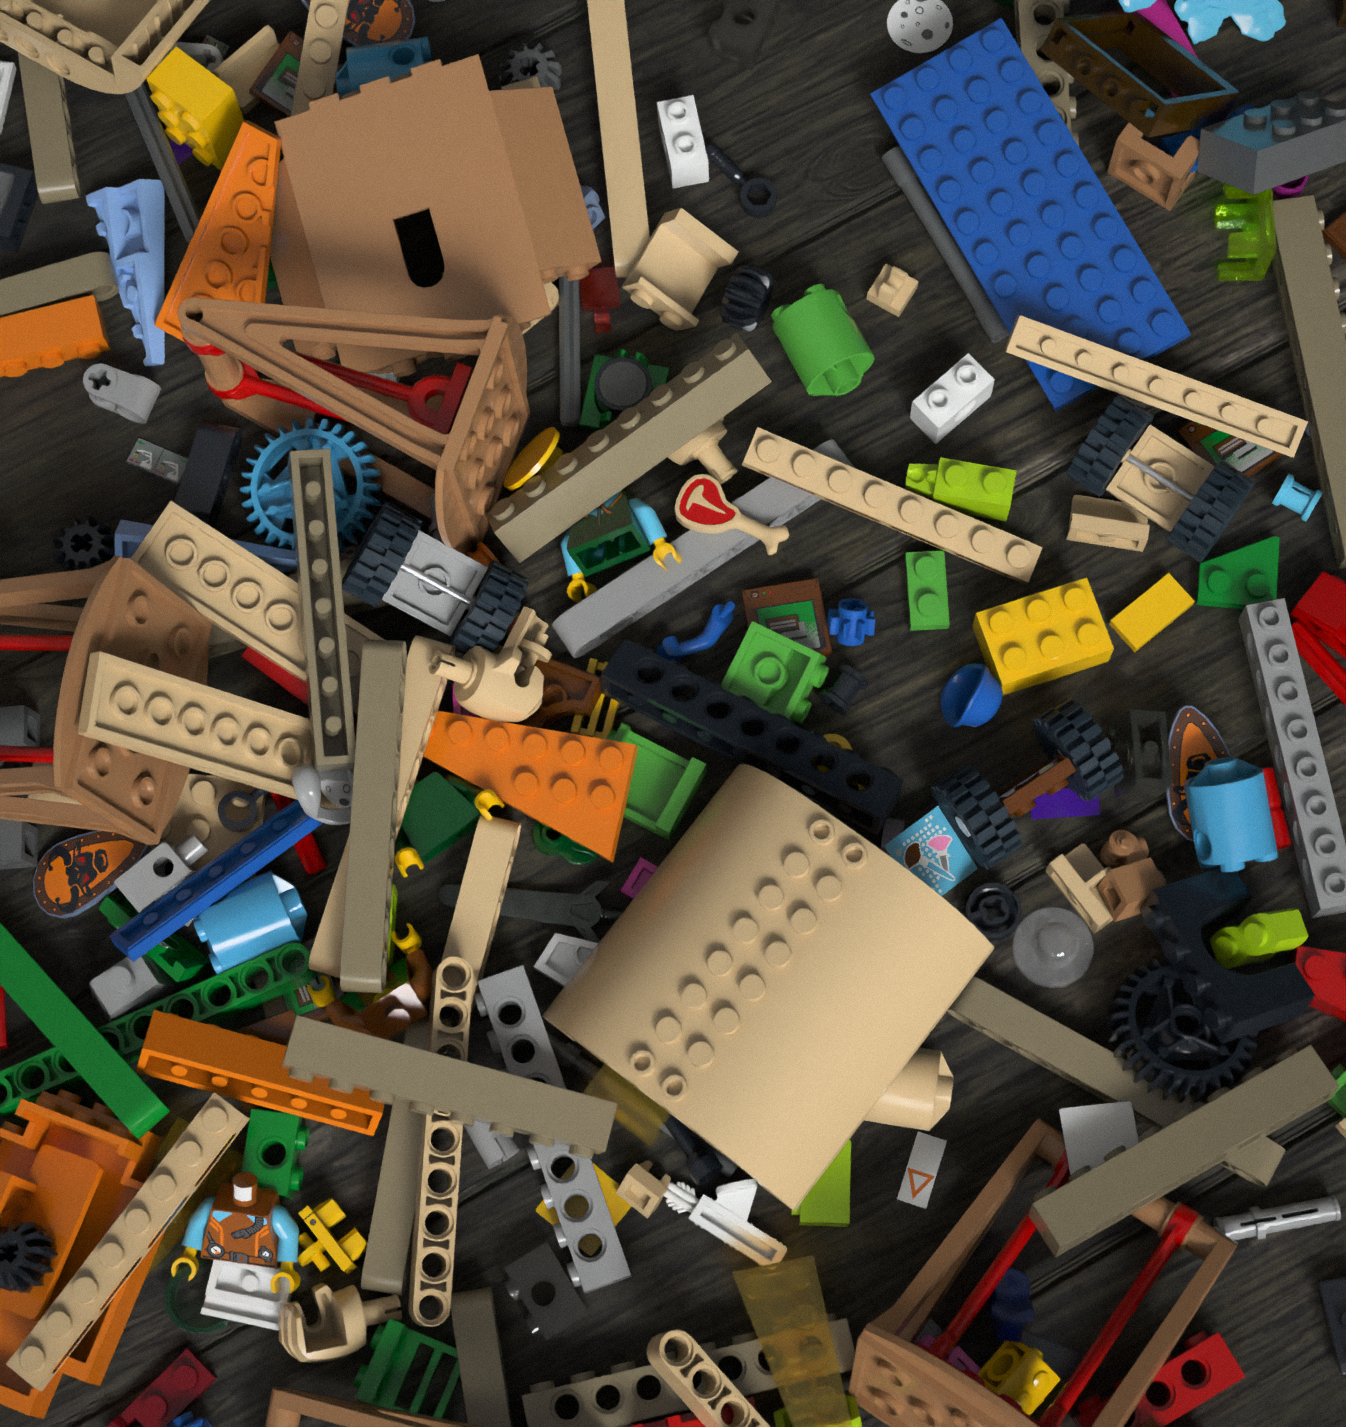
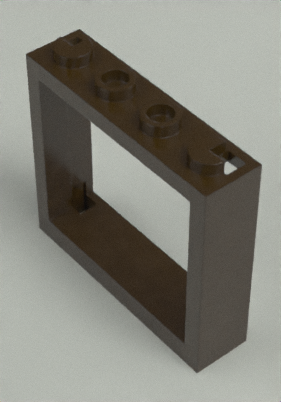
M1124 10L1057 18L1040 50L1147 137L1198 129L1222 122L1228 116L1241 93L1138 11L1128 13ZM1133 22L1136 24V26L1131 33L1129 30L1131 29L1130 25ZM1117 47L1179 98L1164 100L1101 49ZM1152 101L1159 106L1156 113L1148 108Z

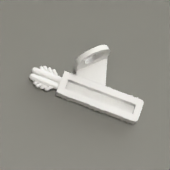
M755 1179L737 1181L717 1187L716 1200L704 1194L701 1199H698L694 1188L690 1189L689 1185L685 1187L684 1182L669 1183L668 1190L664 1197L668 1198L666 1203H668L669 1207L673 1206V1210L678 1209V1213L690 1212L689 1220L694 1222L695 1225H699L701 1229H705L724 1241L725 1244L730 1245L731 1248L733 1247L736 1251L743 1253L757 1262L759 1266H763L764 1269L774 1272L787 1252V1247L782 1242H778L777 1239H773L753 1226L752 1223L747 1222L757 1190Z

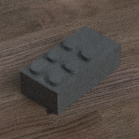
M1301 91L1295 97L1286 100H1275L1266 107L1248 109L1242 115L1201 128L1197 172L1254 195L1346 162V103L1331 102L1321 98L1320 94L1314 91Z

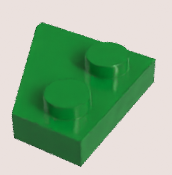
M1273 536L1200 563L1197 572L1196 605L1244 609L1246 605L1276 600L1280 537Z

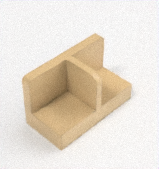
M1081 844L1067 855L1061 854L1051 861L1046 869V873L1095 934L1113 921L1097 889L1106 874L1111 870V867L1108 866L1104 869L1087 845Z

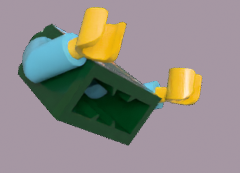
M621 490L569 528L561 541V550L567 575L572 576L573 579L567 588V594L573 601L577 603L582 601L581 592L583 589L586 597L597 591L593 584L585 581L584 576L587 577L651 550V544H654L656 547L653 552V558L662 569L668 570L663 560L669 553H672L674 559L679 564L681 563V554L671 544L666 543L664 538L667 537V534L652 507L638 498L630 499L625 490Z

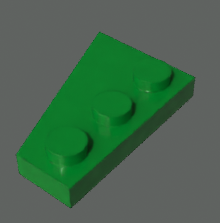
M123 893L106 896L99 907V910L108 917V922L117 929L139 914ZM177 932L172 933L146 953L176 982L206 975L212 967L209 956Z

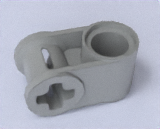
M102 363L89 367L83 376L84 387L95 405L141 424L147 422L161 391V387L148 378L130 374Z

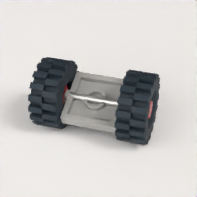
M386 501L369 526L366 535H364L347 568V572L342 579V590L374 607L381 600L395 606L449 635L447 644L454 645L456 651L464 655L474 646H481L494 652L521 605V600L525 596L526 588L529 584V578L496 560L491 561L487 567L463 553L445 546L444 543L419 530L422 520Z

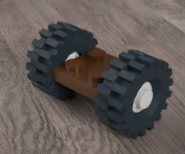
M1066 697L1032 721L1033 730L1037 733L1035 737L1042 745L1041 749L1044 755H1047L1049 759L998 793L993 792L990 789V784L985 779H982L980 773L976 769L973 770L970 765L962 766L931 788L933 790L932 795L936 799V805L943 812L961 843L968 850L969 855L973 860L976 859L978 865L986 870L1022 848L1020 833L1015 829L1017 826L1010 816L1015 814L1016 817H1019L1033 809L1037 805L1034 801L1035 798L1045 793L1052 795L1068 785L1069 789L1073 793L1076 792L1081 800L1084 799L1085 802H1089L1124 778V774L1121 772L1123 771L1122 765L1117 761L1119 758L1116 752L1111 749L1110 745L1112 744L1109 739L1104 737L1101 727L1098 723L1095 724L1093 722L1092 716L1088 711L1084 712L1082 705L1078 702L1075 703L1070 697Z

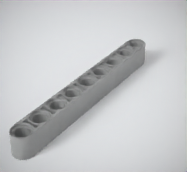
M834 439L828 440L813 449V451L855 468ZM770 477L731 504L736 506L743 515L766 526L775 527L791 520L821 500V498ZM732 529L717 534L689 530L669 543L681 554L682 561L680 564L674 559L672 553H669L663 560L664 565L668 569L666 571L656 563L653 555H651L564 612L553 622L552 627L572 656L579 658L760 539L739 529Z

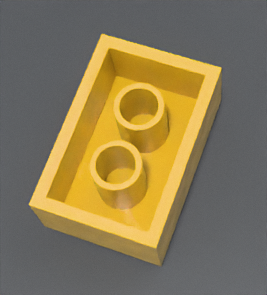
M175 47L146 78L152 92L150 98L159 109L157 114L165 123L166 129L164 131L167 136L180 146L185 143L192 148L194 156L204 165L209 167L213 164L222 171L244 121L233 88L178 47Z
M1087 577L977 612L972 625L990 673L1000 683L1003 692L1002 696L1109 661L1114 650Z

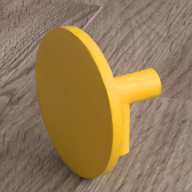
M554 427L547 428L521 451L504 478V486L508 490L513 491L521 487L535 473L538 475L542 474L563 455V451L556 447L560 437L558 430Z

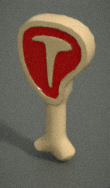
M694 475L683 485L676 499L674 508L676 519L682 526L700 533L717 534L732 529H739L760 539L766 546L768 555L775 554L778 544L789 537V532L785 525L770 527L743 515L736 506L726 500L721 485L710 475Z

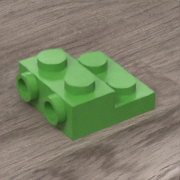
M752 621L721 686L737 696L749 697L759 707L772 714L779 713L786 716L792 724H795L796 721L803 723L811 708V702L807 701V698L813 686L821 687L828 674L829 667L824 665L827 658L822 654Z

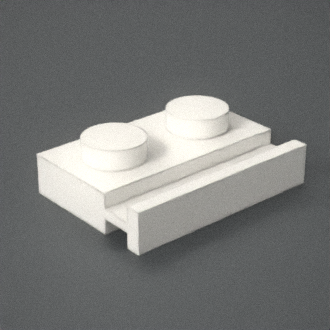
M213 1260L201 1314L279 1331L278 1312L285 1303L290 1302L292 1293H289L290 1281L282 1276L280 1292L275 1294L271 1290L270 1283L273 1276L280 1272V1268L275 1269Z

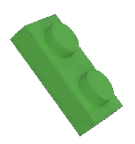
M944 551L906 552L905 567L910 631L949 629Z

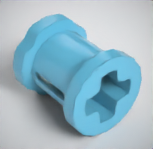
M1288 474L1272 504L1276 506L1279 504L1284 505L1300 514L1301 520L1306 522L1323 492L1319 489L1315 492L1294 481V476Z

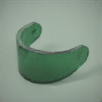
M204 1260L198 1261L199 1268L206 1264ZM187 1265L177 1271L175 1277L172 1276L168 1282L164 1293V1304L170 1319L184 1330L198 1334H210L230 1325L229 1320L206 1328H195L181 1318L176 1307V1292L181 1281L192 1272V1268L190 1265Z

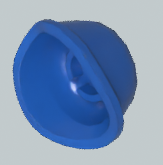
M973 663L961 667L950 677L942 690L941 709L946 722L953 727L960 725L978 727L988 722L996 714L1002 702L1003 692L1000 683L990 673L988 667L983 664Z

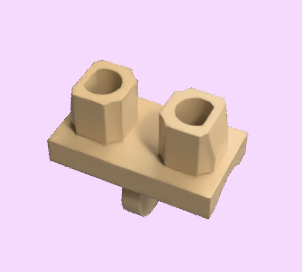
M524 606L521 613H515L511 625L508 626L505 634L508 638L504 646L498 645L493 653L498 655L504 648L515 646L522 652V657L514 676L523 672L527 667L534 666L537 659L548 663L552 654L544 648V645L549 637L545 634L549 625L538 618L533 609Z

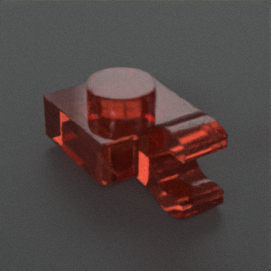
M615 266L589 269V275L580 279L582 309H594L596 333L611 332L609 308L620 307Z

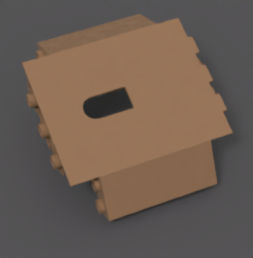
M479 54L456 62H450L444 66L441 59L411 68V73L393 79L392 83L390 77L387 76L360 85V90L350 92L341 99L339 94L336 93L309 102L310 109L308 111L274 122L278 137L282 138L281 148L284 159L279 162L270 258L283 305L455 320H489L494 315L502 314L515 319L521 331H524L531 326L530 321L551 314L543 284L550 283L563 276H566L567 281L582 279L589 275V269L602 262L553 87L489 91ZM429 209L443 256L445 271L442 279L436 285L423 288L413 283L409 276L394 220ZM293 340L296 352L327 360L336 356L335 351L337 350L342 366L365 373L384 374L393 372L394 377H403L415 373L416 366L428 358L444 356L445 361H454L467 356L466 354Z

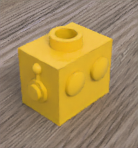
M1012 1335L1008 1337L977 1374L983 1379L987 1388L999 1396L1005 1394L1012 1397L1021 1405L1022 1411L1029 1416L1042 1404L1045 1397L1061 1380L1049 1367V1364L1043 1361V1354L1037 1348L1026 1346Z

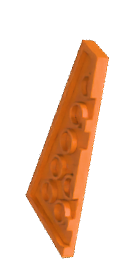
M249 120L243 121L154 326L184 341L177 312L180 304L188 298L196 297L265 303L282 138Z
M443 711L437 712L423 755L424 758L484 790H493L500 800L547 827L549 826L608 861L614 862L638 753L636 744Z

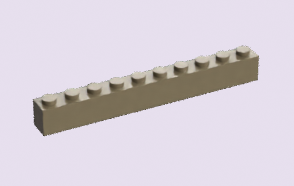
M1314 195L1269 201L1263 215V222L1305 418L1308 421L1310 441L1320 488L1323 492L1322 497L1337 568L1342 569L1346 568V315L1344 312H1339L1337 303L1340 296L1339 282L1336 277L1331 276L1329 267L1332 263L1331 246L1329 242L1324 243L1322 235L1325 225L1324 214L1321 208L1316 207Z

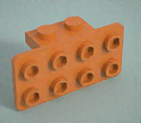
M45 1144L39 1149L26 1180L0 1170V1228H9L12 1220L39 1224L43 1229H46V1233L56 1239L52 1249L58 1254V1256L50 1261V1267L54 1272L43 1275L44 1286H33L30 1293H20L13 1290L10 1292L0 1288L1 1308L33 1321H38L43 1317L102 1177L104 1168L100 1163Z

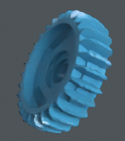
M308 417L305 428H303L299 421L292 420L291 432L284 426L278 425L280 437L276 439L269 433H266L265 437L269 445L266 448L258 444L254 445L258 453L261 454L258 459L246 458L247 462L254 467L253 472L241 473L243 477L251 481L250 486L240 487L241 492L251 496V499L241 503L242 506L248 510H254L246 519L252 524L260 522L254 532L262 537L268 534L265 539L267 545L274 547L279 542L278 548L287 550L292 548V551H295L294 534L285 532L287 519L292 520L288 465L275 480L270 475L278 461L293 448H296L298 451L330 449L339 552L345 553L342 541L347 539L355 545L358 544V540L353 533L356 530L367 533L368 529L363 524L364 519L374 520L376 517L369 511L370 506L382 505L379 500L372 497V492L383 491V486L372 482V479L382 475L381 471L377 468H369L370 465L377 461L376 457L372 454L363 455L369 448L364 441L355 444L358 435L353 431H349L344 435L346 429L340 423H336L331 430V422L327 419H322L319 427H317V422L313 418ZM350 458L357 478V491L352 495L348 493L339 463L340 460Z

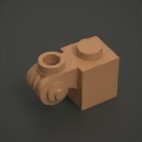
M1125 830L1113 832L1100 852L1102 862L1113 869L1109 870L1097 889L1114 922L1141 914L1140 909L1152 889L1166 885L1162 872L1157 870L1151 857L1147 858L1149 850L1145 839L1141 836L1135 837L1132 833Z

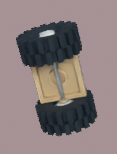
M1120 394L1108 406L1105 413L1101 415L1085 442L1082 443L1079 452L1075 455L1073 463L1068 469L1067 476L1099 497L1106 490L1171 533L1167 540L1169 543L1198 562H1202L1236 515V512L1254 486L1255 481L1224 460H1221L1216 467L1150 425L1154 415Z

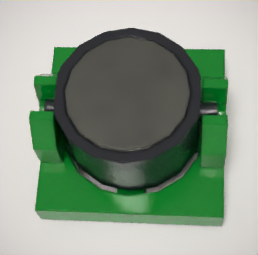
M621 349L615 352L614 358L595 354L579 423L580 429L595 432L603 430L618 419L624 410L636 406L647 398L656 387L666 384L669 377V368L649 364L648 358L639 352H636L635 356H629L626 350Z

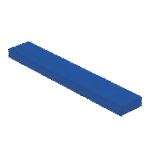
M299 800L293 801L114 931L109 937L122 953L131 961H136L323 823L307 815L301 807Z

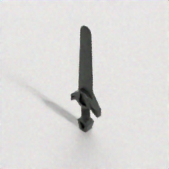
M597 880L580 894L506 888L499 915L577 928L585 940L599 943L600 940L592 928L604 920L605 922L611 923L612 921V923H615L625 908H622V910L618 908L617 910V907H614V909L610 907L609 909V906L606 908L602 906L597 897L612 882ZM461 884L443 885L438 891V900L441 904L456 907Z

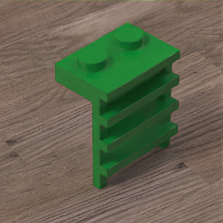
M389 1318L386 1327L379 1325L373 1336L370 1348L374 1349L375 1352L369 1366L362 1364L355 1378L353 1388L358 1389L356 1398L371 1405L407 1411L395 1405L422 1343L435 1350L408 1411L419 1414L443 1354L446 1353L458 1358L457 1348L409 1329L406 1325ZM458 1359L433 1417L444 1418L461 1377Z

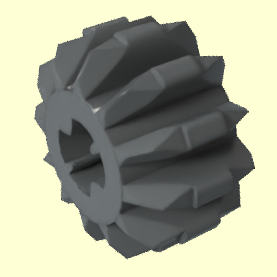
M525 42L521 47V52L510 48L508 52L509 59L502 60L500 64L501 72H503L499 76L501 86L538 77L541 87H553V90H559L561 86L559 77L562 74L559 62H555L556 58L552 50L543 52V46L540 43L533 50H529V46Z

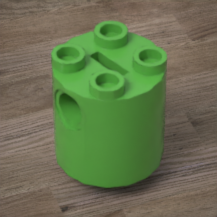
M823 284L814 285L803 293L802 299L794 302L792 305H782L771 314L774 321L773 331L780 340L808 395L840 396L852 391L861 383L864 373L871 367L875 358L856 322L848 313L838 291L833 289L826 290Z

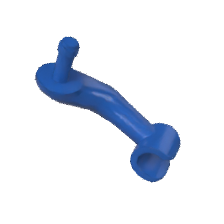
M728 601L725 605L718 604L714 606L704 630L693 639L678 643L675 636L665 638L662 641V645L657 647L659 656L668 661H680L684 656L712 647L732 622V611L735 608V604L732 601Z

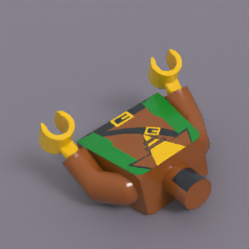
M406 924L410 932L405 939L401 940L398 934L392 931V940L403 953L408 955L387 968L384 993L347 992L339 997L340 999H335L336 993L329 978L325 975L320 976L325 986L322 990L314 991L309 984L307 985V990L314 1004L317 1007H326L325 1013L336 1026L387 1040L398 1032L404 1031L408 1026L428 1013L426 1000L429 999L431 994L433 970L424 951L419 950L422 938L411 924Z

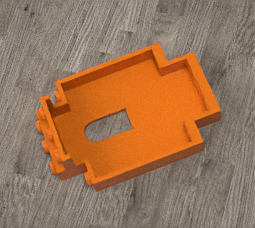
M59 1089L57 1096L42 1091L35 1104L24 1099L20 1100L15 1114L29 1121L26 1129L4 1121L2 1128H0V1170L21 1179H27L39 1149L45 1144L100 1163L104 1168L102 1177L44 1314L149 1178L147 1176L163 1139L150 1132L151 1129L138 1139L121 1120L115 1118V1113L109 1107L96 1102L92 1109L79 1105L82 1100L81 1097ZM165 1231L43 1391L36 1390L6 1365L39 1320L33 1321L0 1307V1404L28 1416L44 1419L63 1373L86 1383L101 1385Z

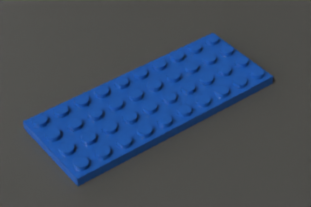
M1002 18L870 94L875 106L1009 334H1011L1017 315H1021L1143 361L1151 359L1190 336L1189 329ZM1024 359L1055 412L1100 387Z

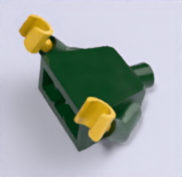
M435 771L421 780L417 774L395 842V863L401 875L407 877L405 871L412 864H417L420 870L423 869L427 863L476 829L481 814L486 820H491L493 817L488 812L489 808L493 805H500L503 808L504 803L493 790H484L455 775L450 774L442 777Z

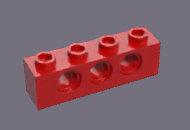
M1203 1330L1183 1342L1187 1350L1173 1358L1169 1354L1152 1381L1164 1387L1166 1392L1164 1403L1161 1406L1152 1405L1147 1400L1145 1392L1131 1414L1130 1422L1126 1427H1140L1151 1419H1154L1160 1427H1163L1246 1377L1219 1332L1207 1336ZM1186 1361L1196 1363L1201 1370V1378L1195 1385L1185 1382L1181 1375L1182 1366ZM1122 1378L1121 1380L1117 1381L1112 1385L1115 1391L1118 1389L1124 1378ZM1114 1393L1103 1400L1096 1394L1076 1406L1080 1414L1072 1418L1075 1426L1092 1427Z

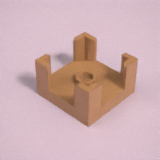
M1128 123L1116 139L1107 173L1171 211L1195 176L1196 171L1191 173L1189 171L1199 158L1200 140L1193 136H1188L1174 157L1142 139L1144 134Z

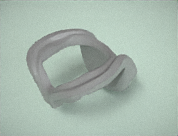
M311 763L294 767L292 783L304 812L313 819L328 825L350 823L351 806L336 810L320 807L321 781H346L353 785L354 770L318 772Z

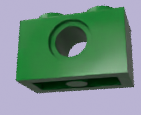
M251 1109L241 1173L249 1172L257 1177V1187L275 1190L279 1194V1199L293 1200L294 1191L301 1190L304 1169L302 1166H298L300 1150H307L310 1127L304 1126L305 1119L289 1113ZM275 1145H283L286 1150L285 1159L278 1165H269L266 1158L269 1149Z

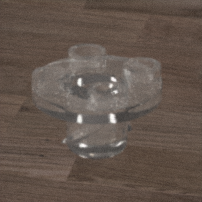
M1056 907L1039 909L1029 914L1018 926L1012 945L1014 963L1022 974L1033 983L1049 988H1063L1077 981L1088 969L1094 950L1091 933L1083 920L1068 910Z

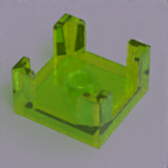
M1224 183L1223 192H1225L1226 198H1248L1246 204L1216 205L1213 211L1214 227L1216 229H1242V233L1229 234L1227 257L1246 258V262L1218 263L1217 279L1218 281L1263 280L1276 251L1272 188L1253 195Z

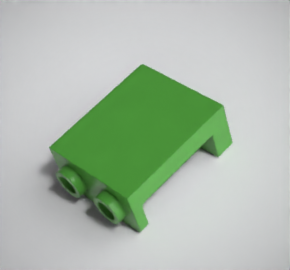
M622 722L618 731L612 729L606 739L636 744L638 747L623 817L671 841L707 774V765L694 757L689 761L632 732L630 726Z

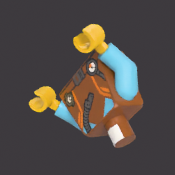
M238 1173L233 1177L232 1184H221L217 1195L206 1197L190 1215L182 1241V1246H185V1249L171 1267L172 1276L175 1277L178 1265L181 1262L188 1263L192 1268L188 1281L195 1276L199 1269V1263L195 1257L197 1250L201 1251V1258L277 1269L281 1262L280 1272L271 1279V1290L275 1294L280 1292L281 1277L283 1276L290 1281L289 1293L291 1294L300 1285V1276L293 1269V1263H297L299 1227L287 1209L281 1206L279 1194L275 1190L257 1187V1177L252 1173Z

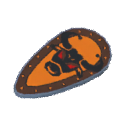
M301 0L309 10L311 0ZM350 0L343 40L352 46H362L410 39L415 25L412 4L409 0Z
M1190 705L1179 708L1170 727L1166 744L1165 792L1168 814L1174 828L1187 840L1194 842L1184 781L1197 776L1205 767V762L1231 757V754L1218 730L1210 720L1198 709Z
M94 831L57 843L44 854L35 871L33 891L38 906L48 915L62 919L79 915L114 891L117 886L113 882L145 857L151 846L124 835L106 831Z

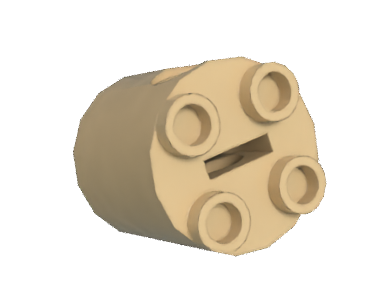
M918 1048L864 1121L930 1131L949 1110L954 1077L942 1052Z

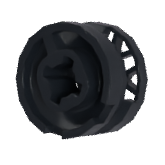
M997 882L985 883L977 887L969 896L964 910V917L986 938L993 939L989 940L990 943L1001 942L1009 938L1016 930L1022 914L1021 901L1017 894L1007 888V885Z

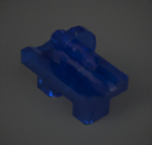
M1009 1268L987 1299L990 1318H994L993 1328L996 1329L995 1337L1001 1341L1021 1342L1023 1322L1033 1323L1034 1308L1029 1294L1031 1290L1030 1281L1027 1275L1017 1268Z

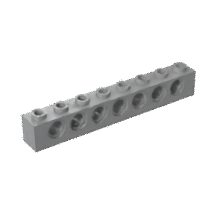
M1285 598L1246 605L1238 620L1311 919L1346 912V843Z
M522 965L477 981L481 992L474 994V998L481 1017L486 1015L490 1017L494 1030L488 1031L487 1035L494 1055L502 1053L507 1068L500 1071L566 1089L524 966ZM509 1005H515L522 1010L520 1020L513 1025H506L500 1021L501 1011ZM521 1043H529L535 1048L533 1059L527 1063H518L513 1059V1051ZM555 1142L553 1148H545L534 1144L527 1146L526 1149L533 1169L542 1168L546 1184L540 1185L547 1209L555 1207L560 1221L553 1224L560 1248L568 1246L573 1258V1262L566 1265L574 1288L582 1285L584 1292L588 1293L632 1277L592 1160L571 1155L568 1153L569 1146ZM562 1157L570 1158L575 1163V1171L567 1179H558L552 1172L553 1164ZM574 1196H582L589 1203L588 1212L578 1219L571 1218L566 1213V1204ZM587 1235H596L602 1241V1250L596 1257L587 1258L580 1253V1241Z

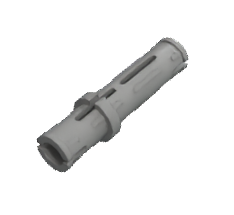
M1333 1194L1328 1197L1262 1210L1258 1206L1250 1207L1246 1213L1214 1218L1213 1227L1232 1240L1249 1237L1260 1240L1265 1239L1266 1234L1302 1228L1329 1221H1339L1341 1219V1211L1338 1200ZM1312 1212V1213H1309V1214H1304V1215H1299V1216H1294V1217H1289V1218H1283V1217H1288V1216H1293V1215H1298V1214H1303V1213Z

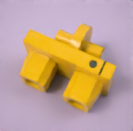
M333 1198L319 1204L314 1209L307 1206L298 1213L318 1238V1241L314 1243L307 1232L299 1236L298 1243L305 1250L297 1259L301 1266H305L313 1261L321 1272L331 1265L323 1254L327 1250L343 1272L346 1271L347 1274H350L358 1267L355 1261L366 1251L368 1242L356 1228L352 1229L339 1241L335 1238L330 1229L344 1219L346 1214Z

